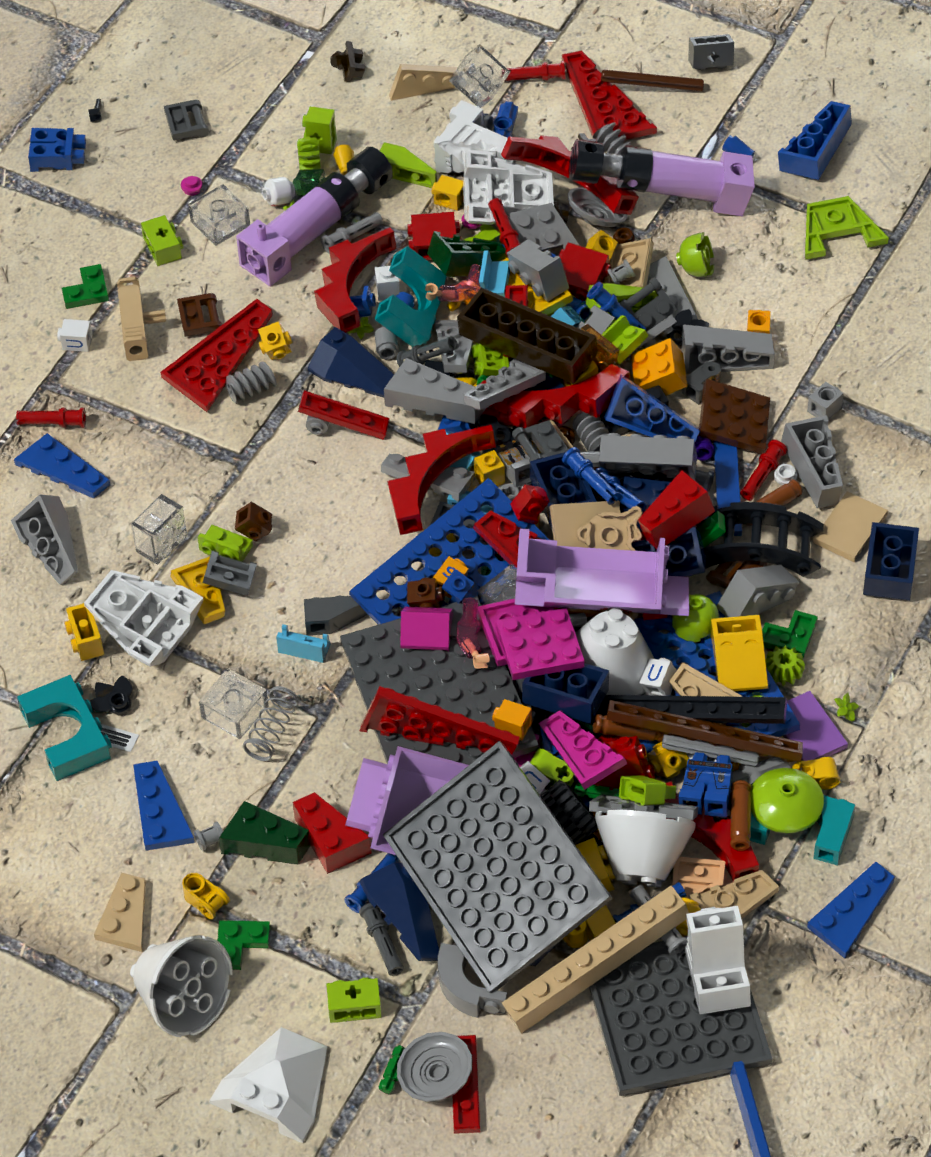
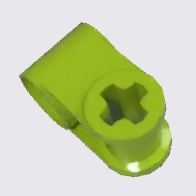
M538 748L530 763L550 780L549 785L552 786L558 780H561L571 788L574 783V774L565 761L544 749Z

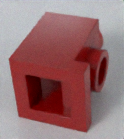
M525 484L510 505L518 521L537 524V517L550 501L543 488Z

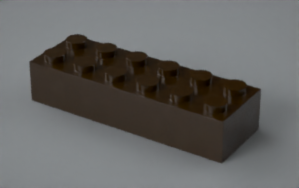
M482 287L457 316L459 335L572 384L578 380L598 354L597 338L595 335Z

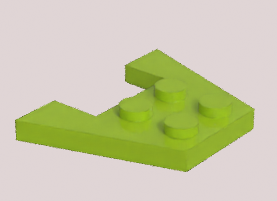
M849 196L807 204L805 260L826 256V249L822 242L824 239L861 232L866 246L869 248L888 244L889 237Z

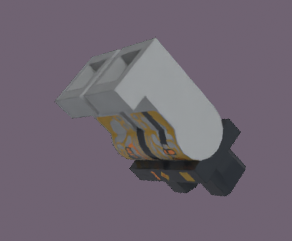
M513 436L511 441L505 443L501 440L495 441L496 447L493 450H495L504 464L505 475L513 485L519 487L531 482L530 458L520 442H517ZM529 438L537 453L542 455L532 438ZM518 474H523L525 477L519 479Z

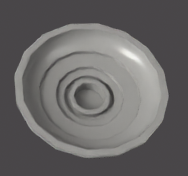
M573 188L568 193L570 206L588 224L616 227L623 224L628 217L627 214L613 213L603 201L586 188Z
M446 1032L427 1033L414 1039L403 1050L397 1063V1078L402 1089L412 1098L425 1102L443 1101L455 1095L466 1084L472 1071V1055L467 1044L456 1035Z

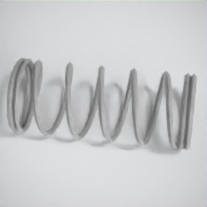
M276 686L270 690V698L264 702V709L259 712L260 719L254 722V729L248 735L249 739L243 743L244 751L254 759L260 761L271 759L275 749L270 743L280 742V738L274 732H285V728L281 723L290 722V718L285 712H295V707L299 704L298 696L288 688ZM281 690L293 696L296 703L291 704L285 699L276 698L273 695V691ZM271 700L278 709L266 708L267 702ZM278 705H280V706H282V707H285V708H293V710H292V711H287V710H284V709L280 708ZM268 709L283 713L287 716L288 720L282 721L275 718L268 712ZM266 710L273 719L261 718V713ZM260 720L268 729L256 728V723ZM263 720L273 721L279 724L283 730H273ZM257 730H264L270 732L273 735H275L278 740H268L265 737H263ZM256 731L262 739L251 738V733ZM252 743L258 750L270 755L268 757L258 756L252 753L246 747V744ZM255 744H258V745L262 746V747L265 748L267 751L262 750L261 748H259V747L256 746Z

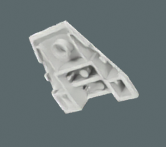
M466 150L463 193L464 218L468 223L495 224V219L488 206V203L495 198L501 199L508 218L512 212L552 203L554 206L551 172L527 164L522 166L513 163V160L495 157L494 153L489 151Z
M111 570L84 602V606L130 656L151 667L164 663L189 632L203 602V597L184 586H168L162 584V581H146L140 579V576Z
M281 1027L221 1080L209 1102L231 1113L238 1106L278 1123L280 1134L303 1143L316 1118V1108L320 1095L327 1046Z

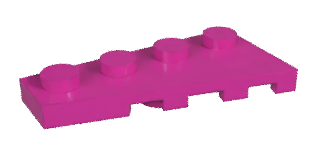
M561 711L556 712L539 723L584 790L627 764L623 756L617 755L608 745L602 744L593 734L583 730L578 723Z

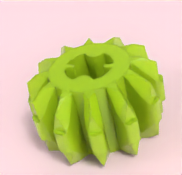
M316 137L298 139L297 148L300 171L302 173L319 171L321 164L318 139Z
M786 645L783 649L775 646L773 652L768 651L766 655L767 670L775 683L781 682L783 687L786 682L794 685L795 680H801L803 670H805L802 653H796L795 647L789 650Z

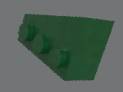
M433 231L427 253L443 274L452 278L456 276L472 277L480 273L484 251L489 250L492 262L502 261L507 258L506 249L500 242L473 238V241L460 240V235H453V238L440 236L441 233Z
M246 801L242 803L219 837L221 854H243L246 858H252V856L265 857L267 861L296 865L300 863L311 846L308 829Z

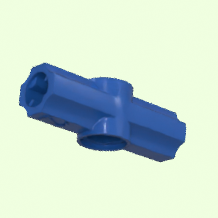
M508 101L500 104L497 118L493 123V132L507 138L509 136L512 137L518 114V106Z

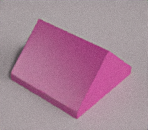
M404 607L401 611L400 647L406 649L449 650L453 609Z

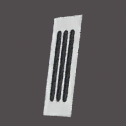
M101 724L102 735L107 734L112 747L131 752L139 736L138 734Z

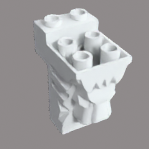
M461 100L450 111L449 118L451 123L446 126L445 131L440 136L436 137L433 144L435 148L434 162L436 173L438 174L449 173L452 170L457 173L464 172L466 150L489 151L494 153L495 157L504 159L501 153L508 138L484 128L483 109Z
M738 906L726 908L710 907L695 913L686 914L688 943L684 947L699 1014L751 1006L750 984L744 960L743 923Z

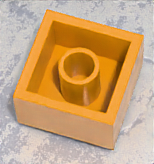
M671 338L631 354L634 383L642 389L646 390L659 385L664 394L669 395L687 387L684 355Z

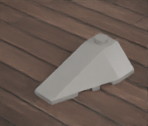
M40 494L19 512L11 522L19 540L23 544L28 545L35 558H39L53 578L60 585H64L78 572L68 515L59 496Z

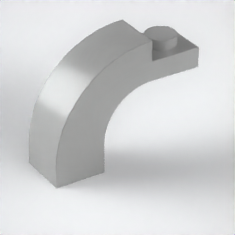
M441 943L438 954L439 983L444 996L450 1004L464 1014L476 1018L479 1016L480 1009L492 1014H505L506 1011L502 1002L507 999V992L495 990L489 993L486 988L472 984L464 975L467 959L459 947Z

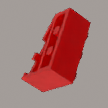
M681 470L642 514L638 522L645 539L657 549L660 538H665V545L669 544L714 513L715 509L708 491Z
M315 792L293 802L294 818L299 826L309 830L310 845L327 874L372 854V849L370 848L371 838L360 829L345 826L347 818Z

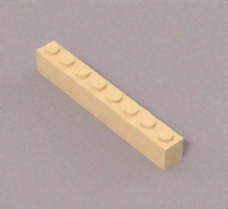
M669 886L503 1001L502 1005L507 1015L522 1034L687 919L686 914L689 913L685 902L675 889Z

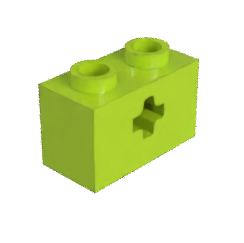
M310 106L307 115L304 114L302 120V127H305L304 137H316L319 144V153L332 155L337 141L335 110Z
M165 215L141 222L143 239L157 266L182 259V240L180 237H176L174 224L172 222L169 223Z
M365 977L354 981L337 980L333 983H326L330 1023L382 1018L378 978L371 979Z

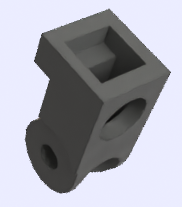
M712 361L699 366L686 377L687 387L682 389V394L699 405L702 402L703 386L706 379L720 382L721 366Z

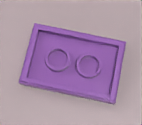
M811 691L787 701L800 723V730L783 737L803 742L801 761L829 757L847 749V741Z

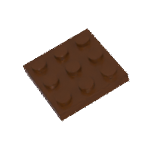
M706 379L703 386L698 436L763 454L766 450L770 397Z

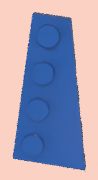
M48 433L14 459L16 466L21 468L23 466L31 469L32 473L37 475H46L50 477L51 481L67 484L70 489L93 499L110 486V480Z
M158 761L133 764L145 851L195 843L191 830Z
M873 863L808 922L807 928L843 958H846L853 943L857 941L862 929L871 919L874 910L880 905L894 883L895 876L879 863Z

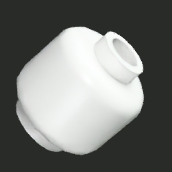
M286 177L268 179L264 188H262V197L271 206L289 204L295 196L294 184Z

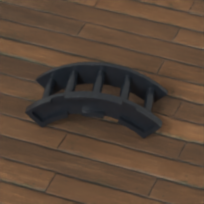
M733 502L730 503V507L718 508L717 505L713 506L715 509L714 513L719 511L725 516L726 532L724 544L710 546L709 544L704 548L706 568L732 561H759L782 565L802 577L821 569V564L810 558L811 537L823 532L824 524L817 519L800 511L798 514L786 511L785 506L771 503ZM704 520L696 524V526H699ZM736 524H752L751 543H734ZM762 525L779 528L778 546L760 543ZM788 531L801 537L800 553L787 549Z

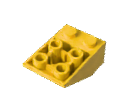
M749 615L711 619V639L718 683L733 691L768 689L760 616Z

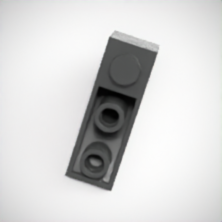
M339 595L335 597L304 599L307 636L332 634L368 615L351 596Z

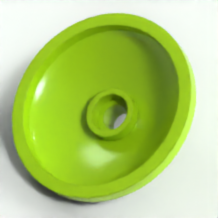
M793 768L773 769L759 776L751 786V813L761 825L779 833L803 831L811 827L822 814L824 806L822 789L814 778L803 771Z

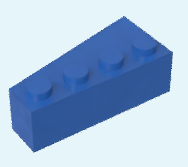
M830 101L814 117V121L811 124H806L802 128L801 134L797 137L794 136L785 149L781 148L778 151L779 171L819 180L852 125L851 105Z
M622 374L620 375L605 414L606 421L649 437H654L655 435H664L667 438L687 436L696 441L699 433V428Z

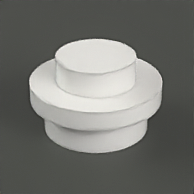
M782 464L775 470L774 479L778 484L784 485L792 479L797 480V472L792 465Z

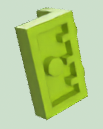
M621 315L597 338V351L601 360L620 365L648 337L645 329L631 326L627 317Z
M477 342L476 345L472 346L471 354L472 358H475L474 374L478 375V377L481 375L497 376L499 369L503 366L509 367L508 357L503 356L502 353Z
M211 525L206 534L200 533L197 537L199 550L205 554L211 555L212 551L219 552L218 555L242 562L253 547L252 539L215 525Z

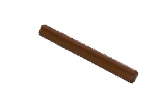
M602 70L601 81L608 83L700 92L704 88L703 79L615 70Z

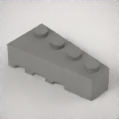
M683 325L682 352L686 374H691L699 366L709 361L718 363L721 366V372L774 369L775 353L772 334Z
M408 358L405 359L384 388V400L387 407L393 408L396 405L403 407L407 411L413 412V409L426 411L427 415L435 416V414L446 415L447 419L476 424L485 409L476 410L474 407L464 404V394L475 386Z
M827 415L786 423L781 442L787 447V454L816 508L838 504L843 487L839 466L835 459V448L832 446L831 430L828 428Z
M617 433L601 435L599 464L601 468L609 471L632 473L636 469L644 475L653 476L656 472L667 475L666 478L673 479L683 470L695 480L697 452L694 439L687 436L667 438L664 435L644 437L641 434L621 436Z

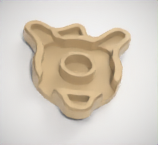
M634 506L623 513L612 511L599 513L586 525L581 526L577 530V538L589 548L636 551L632 547V542L639 541L642 538V533L637 526L638 519L642 516V510L640 507Z

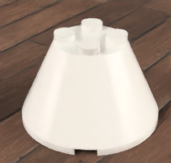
M612 608L609 611L599 613L575 632L584 663L609 670V691L606 695H642L645 692L639 682L649 658L654 659L637 625L628 615L618 608Z
M608 810L607 815L602 816V811L595 813V820L613 874L617 881L630 886H637V882L646 883L648 887L660 888L692 836L696 823L682 817H678L677 820L666 819V814L654 812Z
M196 935L160 945H150L131 967L130 975L157 1025L164 1032L175 1037H181L189 1034L192 1036L197 1035L207 1029L217 1019L228 1000L231 991L227 989L229 975H233L229 954L224 946L213 938Z

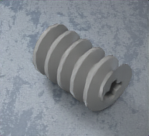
M615 122L607 124L595 132L592 138L596 139V142L603 143L604 151H607L609 154L621 155L625 145L631 146V142L623 143L626 139L625 135L618 137L621 132L620 129L613 131L616 126Z
M264 361L259 363V367L252 365L250 370L245 368L242 373L237 371L234 376L228 375L226 377L227 390L234 403H237V395L242 400L245 399L244 392H247L251 397L253 396L252 389L261 393V385L266 390L269 389V382L274 387L277 385L272 370Z
M581 412L574 418L573 428L587 451L599 452L601 435L609 434L600 416L596 418Z

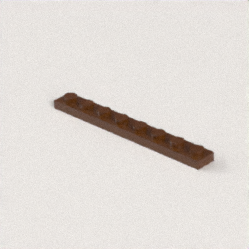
M609 701L607 720H611L615 724H629L641 730L652 729L660 731L665 735L674 734L684 736V738L692 741H706L714 746L725 745L737 751L747 750L765 757H779L787 762H801L803 742L617 701Z

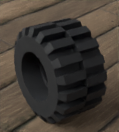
M558 780L541 795L575 845L582 843L598 830L593 813L589 811L585 803L565 782Z

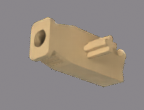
M136 277L120 278L117 281L126 360H144L148 358L145 324L166 322L165 310L143 312L139 279ZM133 282V285L124 286L123 284Z

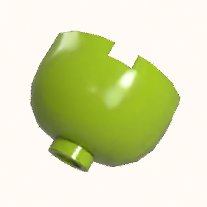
M704 232L688 236L682 242L679 252L676 254L678 265H682L684 271L694 277L711 276L714 272V264L710 265V258H714L713 249L708 235L704 236Z
M689 595V616L672 615V627L675 629L677 636L692 642H699L700 638L707 636L708 639L711 638V619L719 618L717 606L710 598L704 595Z

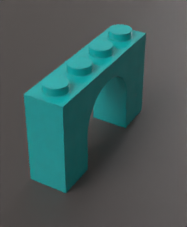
M406 246L393 255L389 271L413 290L417 298L418 310L411 308L395 295H391L379 303L374 320L413 347L426 344L432 336L431 329L436 321L435 315L441 304V296H436L431 301L426 298V293L433 292L425 291V287L428 283H434L438 290L444 291L446 276L440 269Z
M71 675L17 696L20 711L29 728L60 716L71 717L81 724L75 736L44 750L47 764L56 781L111 759L109 749L112 748L111 742L107 734L102 735V726L98 717L93 718L91 714L93 709L89 700L83 699L82 687L79 682H74Z
M824 795L823 811L817 820L821 829L815 843L813 859L838 866L854 818L855 804L844 799H835ZM751 813V838L749 840L765 845L770 829L761 825Z

